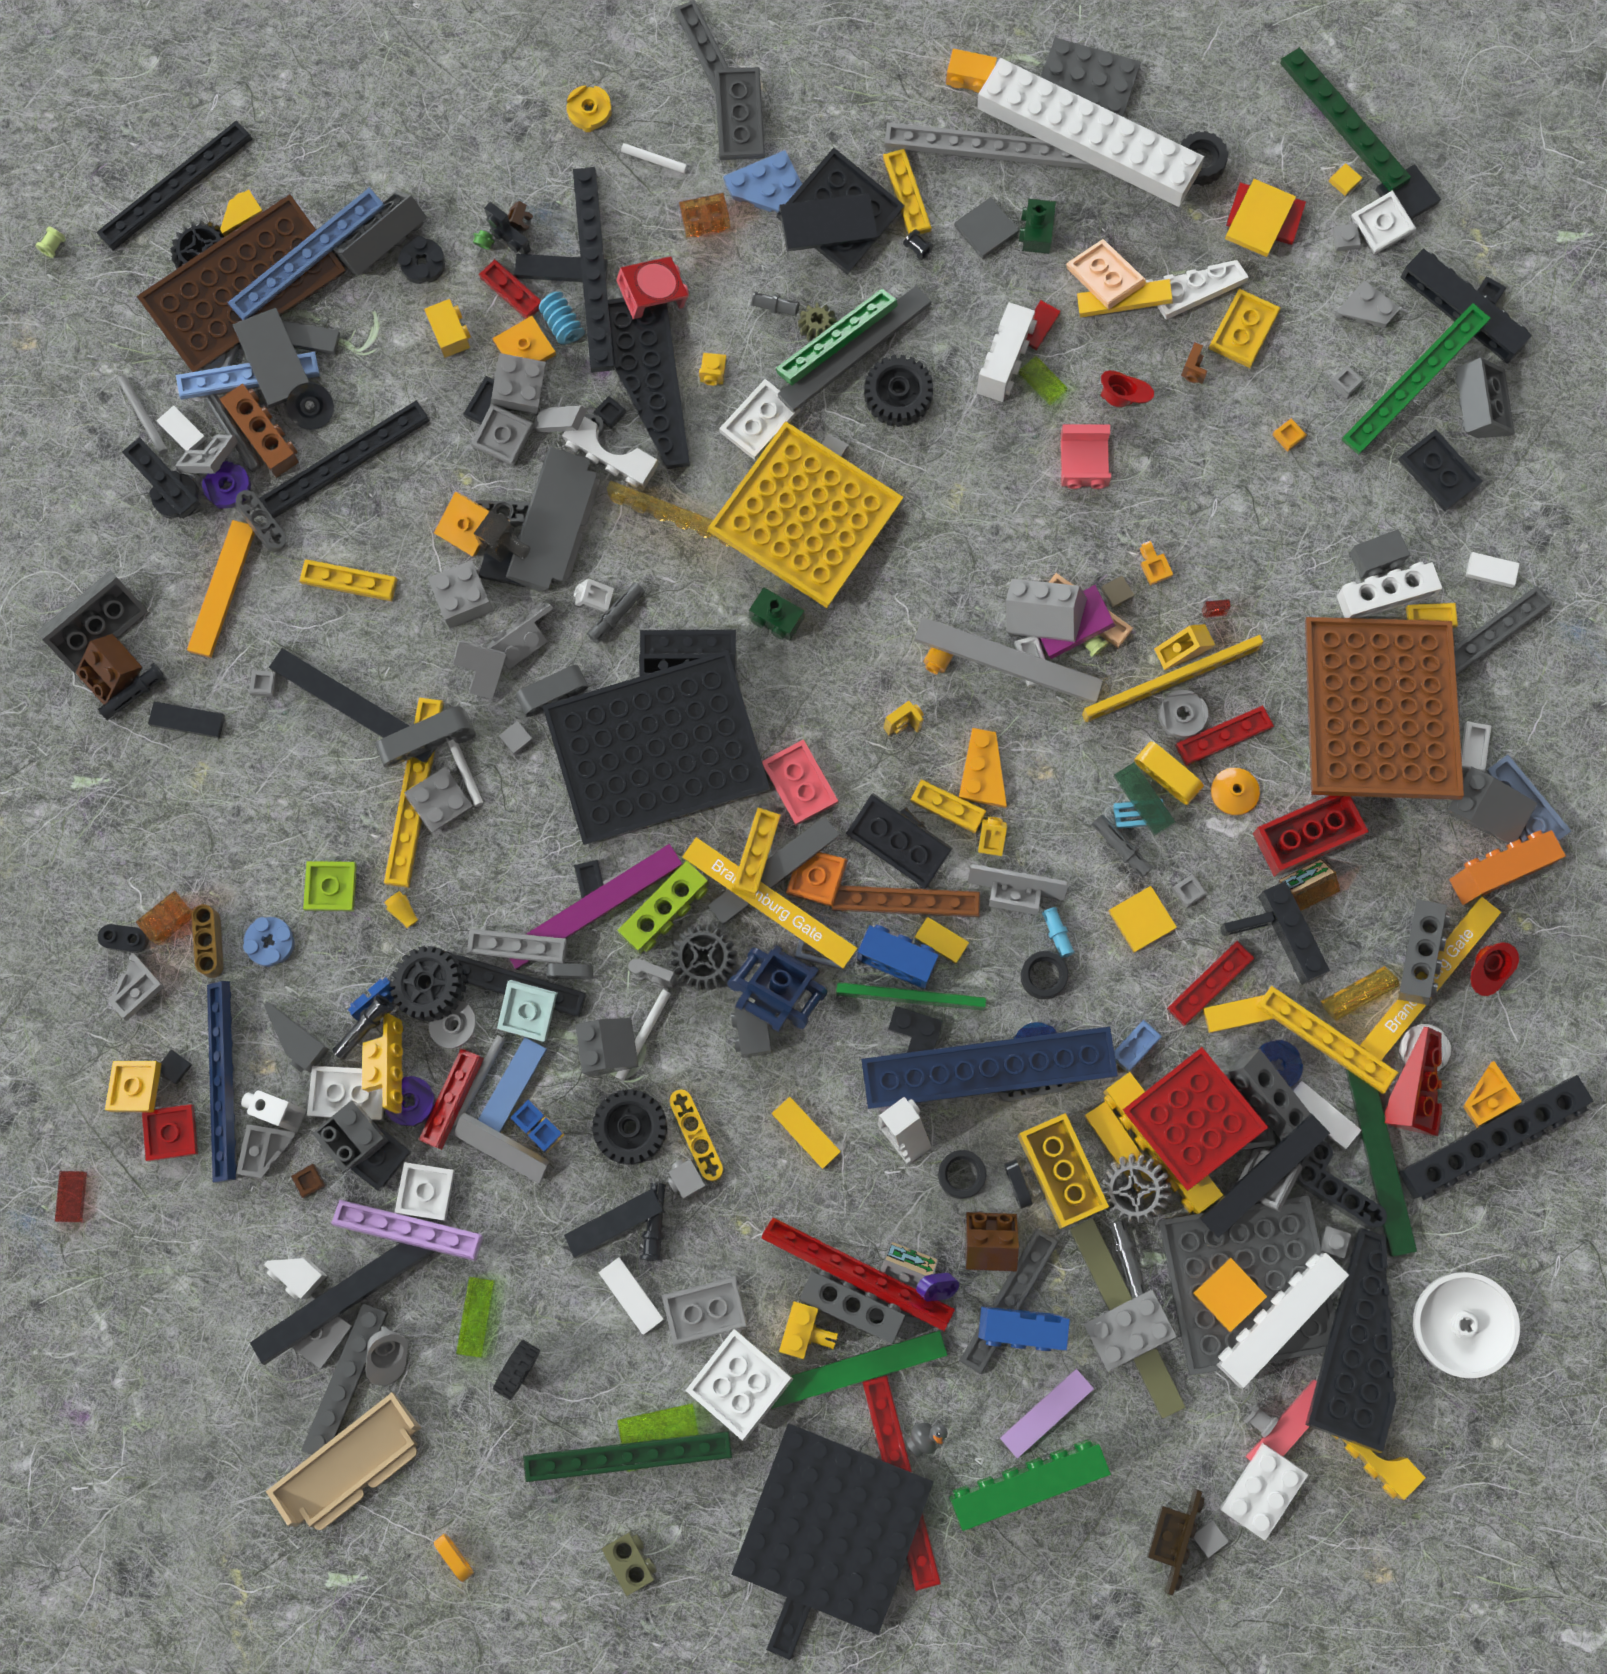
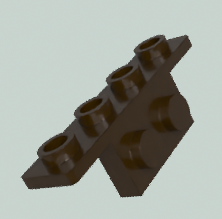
M1195 1488L1193 1489L1187 1514L1161 1505L1147 1558L1171 1566L1165 1587V1593L1171 1596L1174 1595V1591H1179L1183 1578L1182 1575H1179L1182 1564H1187L1190 1549H1187L1189 1538L1193 1539L1197 1530V1523H1194L1197 1512L1201 1513L1204 1506L1205 1498L1201 1497L1203 1491Z

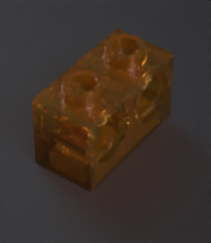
M724 193L679 202L686 238L691 236L700 237L710 232L719 233L730 228V218ZM714 213H719V214H721L720 216H717V217L712 216ZM692 218H698L697 221H690Z
M174 890L138 919L136 924L150 941L160 945L192 919L194 909L181 894Z

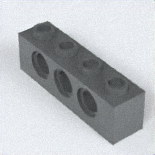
M1416 900L1398 1000L1429 1005L1430 997H1436L1438 983H1433L1435 974L1440 975L1442 960L1437 959L1438 952H1444L1446 937L1442 936L1443 928H1448L1451 915L1446 913V904ZM1432 926L1436 931L1434 933H1427L1423 930V927ZM1428 949L1432 954L1425 957L1418 951ZM1423 972L1428 978L1419 980L1414 974Z
M1261 1049L1244 1053L1228 1071L1235 1084L1242 1089L1251 1104L1257 1108L1266 1123L1272 1127L1281 1141L1311 1114Z
M821 1269L818 1273L811 1272L799 1300L891 1344L895 1343L906 1318V1315L901 1313L902 1310L899 1306L893 1303L885 1306L878 1302L879 1298L869 1292H865L862 1295L855 1291L856 1286L844 1280L841 1284L832 1281L834 1275ZM829 1287H834L837 1290V1298L832 1302H828L824 1297V1292ZM851 1298H857L861 1303L859 1311L851 1313L847 1308V1303ZM874 1309H881L884 1313V1319L879 1324L871 1321L870 1315Z

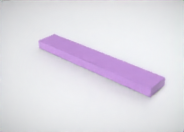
M339 1200L331 1222L336 1227L476 1261L483 1240L481 1234L344 1200Z

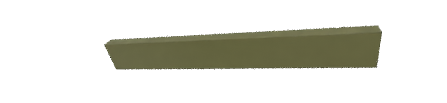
M1093 1218L1069 1229L1108 1310L1110 1311L1131 1300L1132 1297ZM1156 1347L1133 1359L1161 1419L1186 1408Z

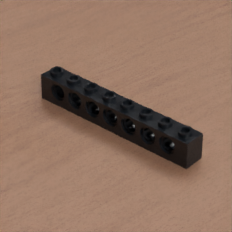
M1579 1076L1570 1077L1400 1170L1398 1173L1413 1199L1422 1197L1423 1200H1426L1437 1194L1435 1189L1441 1185L1448 1188L1459 1181L1457 1177L1465 1173L1466 1176H1469L1480 1170L1478 1165L1487 1161L1488 1164H1491L1501 1159V1152L1507 1149L1513 1152L1524 1146L1523 1140L1529 1137L1531 1140H1535L1546 1134L1543 1129L1552 1125L1553 1129L1567 1122L1565 1117L1573 1113L1576 1117L1588 1111L1587 1105L1594 1101ZM1559 1097L1566 1102L1565 1110L1559 1108L1557 1104ZM1537 1109H1540L1545 1115L1543 1122L1536 1118ZM1515 1121H1519L1523 1126L1521 1134L1514 1129ZM1494 1132L1501 1136L1502 1142L1500 1146L1496 1145L1492 1140ZM1473 1144L1480 1149L1478 1158L1471 1154L1470 1149ZM1451 1156L1458 1160V1168L1456 1170L1452 1169L1449 1165V1158ZM1429 1168L1435 1170L1437 1174L1434 1182L1427 1177V1170Z

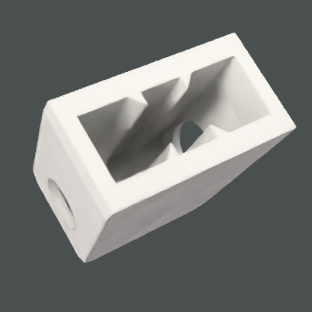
M258 1090L255 1094L247 1092L241 1102L243 1107L248 1108L247 1114L295 1133L298 1132L307 1111L304 1108Z

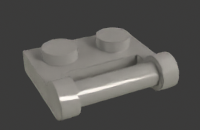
M637 958L629 962V970L637 981L648 979L657 988L666 990L669 987L674 989L677 982L674 972Z

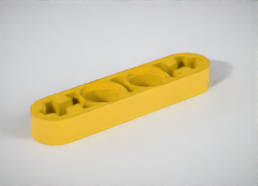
M676 1090L670 1096V1106L704 1179L712 1182L717 1181L723 1175V1165L691 1095L685 1090ZM677 1096L687 1097L688 1100L685 1102L687 1110L693 1108L694 1112L686 1113L680 1118L679 1113L684 1112L680 1105L675 1106L674 1104L677 1101ZM689 1117H694L698 1120V1127L694 1131H688L684 1127V1122ZM698 1140L708 1142L709 1149L706 1153L699 1154L695 1151L694 1146ZM712 1153L715 1156L714 1158H709L712 1165L719 1166V1169L716 1170L717 1175L713 1177L711 1174H705V1171L708 1169L706 1161H703L701 1164L699 1159L707 1158Z

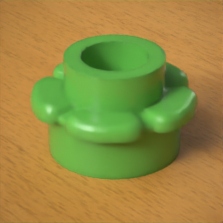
M480 230L478 234H473L475 236L473 243L481 248L490 250L492 244L495 243L492 239L493 235L486 231Z

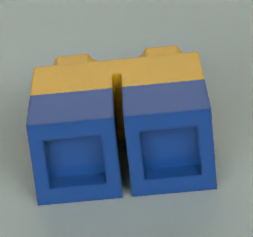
M527 1100L510 1117L546 1153L564 1136L530 1100Z

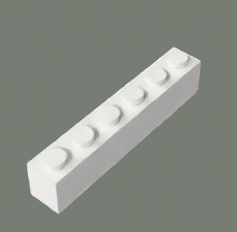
M1322 1253L1319 1256L1314 1254L1306 1262L1308 1268L1302 1274L1297 1272L1289 1280L1288 1283L1291 1286L1285 1292L1279 1291L1272 1298L1271 1302L1273 1305L1267 1312L1263 1309L1255 1316L1253 1320L1256 1323L1250 1330L1245 1328L1236 1337L1237 1344L1232 1349L1228 1346L1218 1356L1221 1361L1217 1366L1239 1388H1244L1349 1276L1327 1253Z

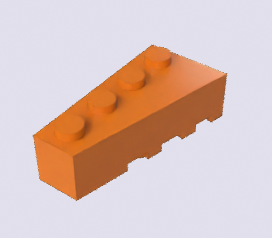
M1539 830L1527 836L1529 840L1523 843L1518 839L1506 845L1508 849L1500 852L1498 848L1485 855L1486 859L1482 861L1475 858L1465 863V869L1449 879L1462 905L1470 903L1480 895L1483 897L1502 887L1503 884L1505 886L1521 879L1523 875L1528 876L1566 857L1553 831L1550 830L1542 833Z

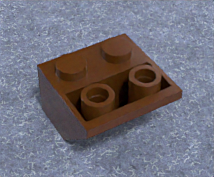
M113 634L90 641L76 674L104 705L134 682L133 679H135L136 675H139L142 666Z
M966 1212V1270L1017 1272L1019 1254L1017 1214Z

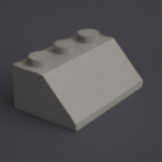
M1012 579L1006 598L1007 633L1075 642L1087 597L1080 586Z

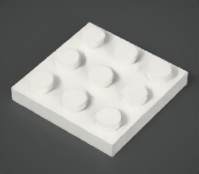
M733 1329L685 1391L742 1441H746L792 1382L793 1378L737 1330Z

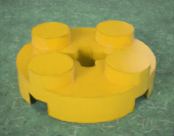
M586 85L574 89L568 96L566 106L568 118L574 126L583 129L585 132H592L594 129L602 127L612 115L609 95L598 86H594V88H587ZM586 104L588 106L594 105L591 111H585L584 106Z

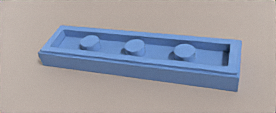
M524 1037L478 1119L480 1122L500 1133L502 1132L547 1051L546 1048Z

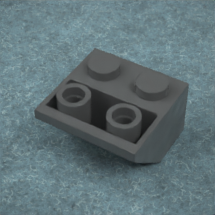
M353 1100L312 1133L343 1172L370 1158L389 1142L362 1107Z

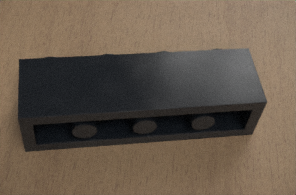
M1284 881L1264 890L1258 897L1265 912L1273 913L1274 921L1271 924L1301 985L1324 976L1330 969L1287 882Z

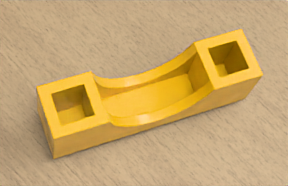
M1342 1439L1347 1444L1344 1447L1345 1450L1353 1458L1357 1459L1359 1457L1366 1464L1363 1467L1364 1470L1372 1478L1378 1477L1384 1483L1382 1486L1383 1490L1393 1499L1397 1497L1398 1499L1405 1500L1426 1479L1408 1458L1399 1457L1393 1460H1384L1375 1455L1372 1450Z

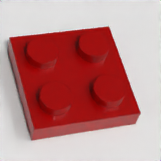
M193 1104L154 1109V1112H142L145 1160L147 1162L198 1155Z

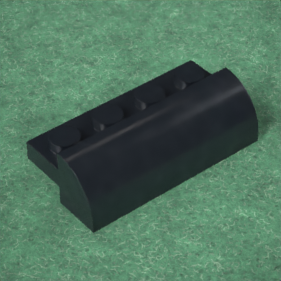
M640 630L639 677L726 650L729 651L736 674V630Z

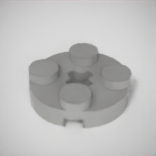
M1177 690L1170 693L1164 699L1159 709V721L1165 733L1180 739H1187L1200 733L1208 719V708L1205 701L1190 690ZM1180 709H1184L1186 713L1189 712L1190 716H1187L1186 720H1182L1181 717L1177 716Z

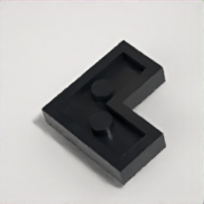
M489 202L484 209L491 234L498 240L502 238L506 241L508 247L515 253L519 251L521 254H528L531 251L528 239L510 225L508 215L492 202Z
M895 1006L888 1031L911 1038L907 1053L932 1050L935 1048L943 1020Z

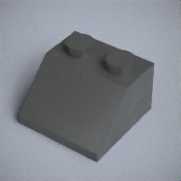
M631 1018L598 1019L575 1024L583 1074L594 1077L639 1067Z

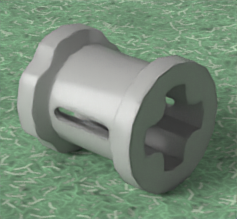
M1255 1403L1249 1409L1243 1421L1252 1424L1261 1432V1436L1265 1438L1273 1430L1278 1419L1269 1416L1260 1408L1259 1403Z

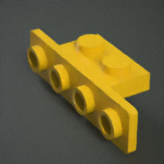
M388 1013L383 1017V1037L363 1042L362 1090L370 1092L383 1088V1108L398 1114L402 1112L403 1025L400 1019Z

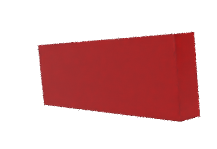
M495 259L479 273L480 279L525 319L534 316L539 311L541 300Z

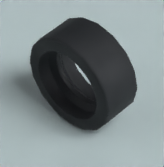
M1039 951L1032 954L1024 962L1021 970V983L1024 990L1037 999H1051L1058 996L1065 988L1069 978L1068 967L1065 961L1058 954L1050 951ZM1040 961L1053 963L1059 972L1057 984L1050 989L1037 988L1030 979L1031 968Z
M957 1150L946 1155L938 1170L939 1184L942 1189L951 1197L958 1199L970 1198L976 1195L984 1186L987 1176L986 1168L981 1158L967 1150ZM963 1159L974 1165L977 1171V1178L973 1186L961 1190L950 1184L947 1171L953 1162Z

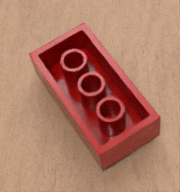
M1327 796L1257 827L1252 834L1273 876L1276 877L1358 841L1369 831L1351 796Z

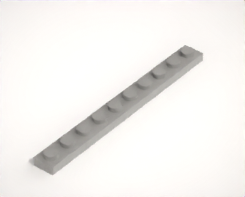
M887 123L884 148H905V150L1102 170L1039 138Z

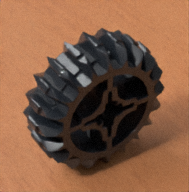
M200 220L199 225L196 226L195 223L191 222L190 228L183 226V233L176 232L178 239H172L173 247L170 248L171 259L176 269L223 239L224 235L220 230L221 227L219 225L214 226L210 221L205 225Z

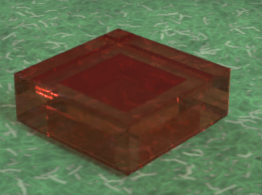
M1230 599L1206 601L1202 608L1203 617L1226 616L1231 607Z

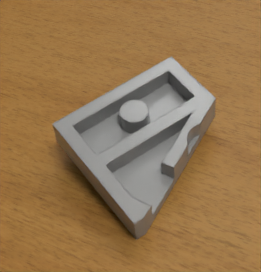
M135 953L130 955L129 960L131 962L125 974H121L118 987L114 990L109 1000L110 1004L127 1021L164 988V985Z

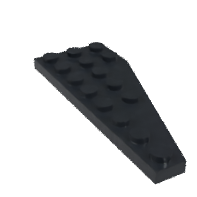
M624 297L609 299L614 369L665 467L673 469L690 466L667 303L645 307L642 317L633 319Z
M1360 1228L1358 1229L1347 1269L1349 1276L1344 1280L1305 1425L1377 1453H1383L1396 1404V1392H1394L1393 1387L1395 1375L1391 1355L1393 1350L1391 1311L1388 1307L1389 1285H1387L1386 1268H1388L1386 1237Z

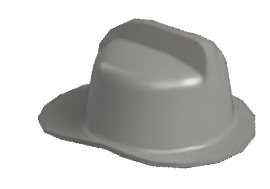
M385 1326L381 1327V1331L373 1334L367 1343L366 1376L375 1385L393 1383L402 1375L406 1365L408 1341L404 1336L388 1330Z

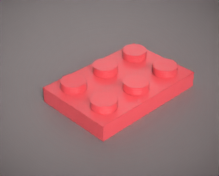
M804 739L762 761L765 772L796 826L838 804V799Z

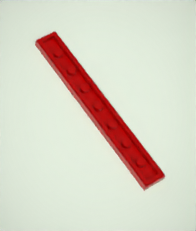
M774 1217L762 1234L761 1239L866 1292L876 1295L879 1299L889 1304L893 1303L899 1306L901 1310L945 1331L955 1311L954 1308L938 1300L926 1301L918 1294L916 1289Z
M887 1375L863 1381L862 1384L882 1460L912 1472ZM923 1513L907 1555L916 1591L941 1584Z

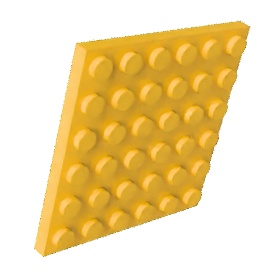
M785 421L709 525L708 532L828 608L900 505L903 496Z

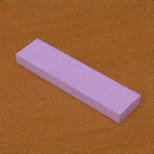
M1075 1369L1006 1431L1000 1439L1018 1459L1094 1388Z

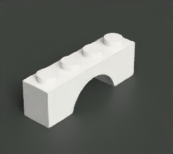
M585 416L577 431H565L562 435L568 448L575 452H578V450L586 453L585 457L591 459V462L595 464L598 462L606 465L605 469L615 476L618 474L626 477L625 481L635 488L641 486L645 489L659 466L657 459L638 448L624 455H614L605 451L599 444L598 425Z

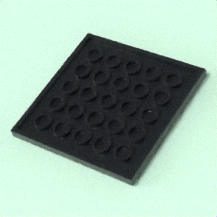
M788 1423L731 1575L879 1635L934 1481Z

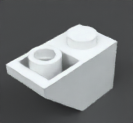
M310 1259L271 1260L264 1264L269 1269L267 1274L276 1282L281 1280L287 1286L286 1292L296 1300L298 1297L300 1299H307L327 1277Z

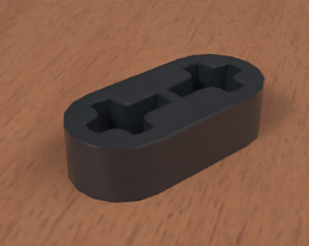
M1017 1160L1004 1163L1005 1171L1019 1208L1023 1209L1033 1205Z

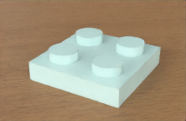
M509 980L497 1029L543 1042L546 1041L557 992Z

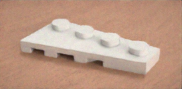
M1238 260L1208 266L1206 270L1186 271V274L1173 276V274L1163 276L1161 280L1170 279L1173 303L1158 305L1157 307L1167 320L1247 283L1249 277ZM1149 279L1146 282H1153V280Z

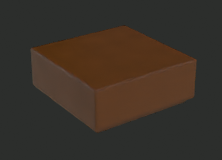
M311 1164L291 1176L302 1198H306L326 1186L315 1164Z

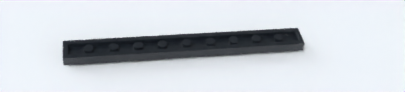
M596 168L573 169L590 369L591 373L613 371L615 369Z

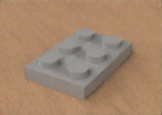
M1153 1289L1084 1323L1107 1371L1177 1337Z

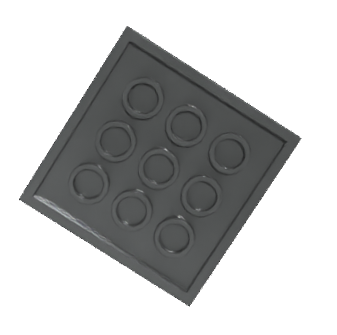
M1055 37L1041 78L1123 117L1141 61Z

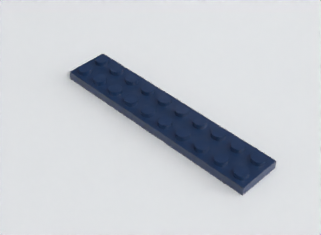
M1110 1026L861 1059L868 1109L890 1107L903 1097L907 1101L912 1099L915 1103L1118 1077Z

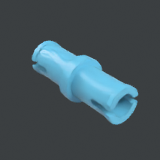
M1057 907L1049 908L1042 912L1050 931L1048 935L1050 939H1053L1059 956L1066 958L1074 954L1075 952L1066 934L1068 933L1067 927L1063 926L1057 912Z

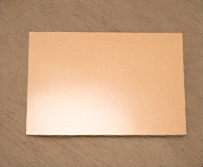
M1104 239L1066 263L1067 269L1108 309L1146 285L1145 278Z

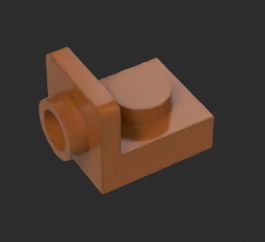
M1194 342L1181 376L1185 377L1189 382L1203 384L1208 371L1200 368L1204 355L1200 354L1203 345Z

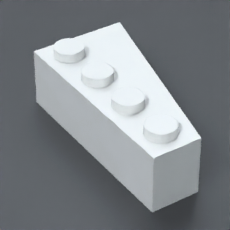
M1008 303L998 328L999 334H995L991 350L988 352L984 367L981 368L979 373L977 394L1003 402L1005 395L1010 396L1014 382L1011 381L1013 374L1018 375L1022 361H1019L1020 355L1026 354L1030 342L1026 340L1028 333L1033 334L1037 321L1033 320L1034 310Z
M903 1097L879 1115L878 1126L906 1164L910 1165L932 1147L919 1117L920 1109L912 1099L907 1101Z

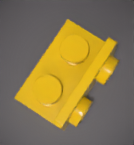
M907 701L886 716L883 729L889 736L894 732L899 734L908 727L906 723L909 722L917 733L922 728L924 721L922 717L924 714L917 704L912 705L910 701Z

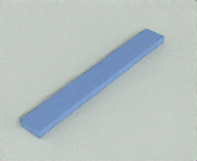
M369 187L231 299L228 305L242 321L250 318L384 209V203Z

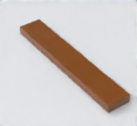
M840 886L832 911L979 918L980 892Z

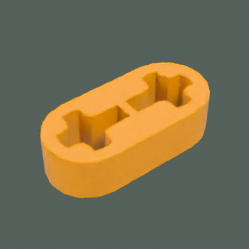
M444 1533L434 1541L437 1551L461 1582H464L474 1574L470 1564L447 1534Z

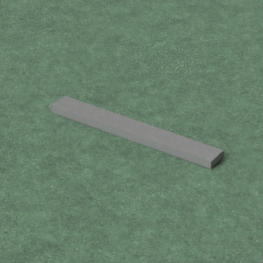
M924 617L920 620L914 638L915 642L1093 704L1097 702L1103 682L1102 679Z

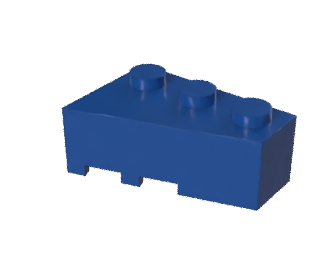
M981 1306L978 1338L986 1340V1345L1000 1347L1002 1342L1010 1343L1012 1348L1026 1349V1346H1034L1036 1350L1051 1351V1349L1067 1351L1070 1319L1054 1313Z

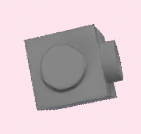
M683 1158L671 1165L673 1169L669 1171L671 1178L668 1179V1182L674 1193L679 1191L684 1200L707 1188L691 1159L686 1161Z

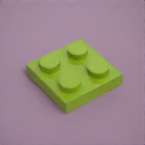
M306 861L303 909L305 911L354 912L357 863Z

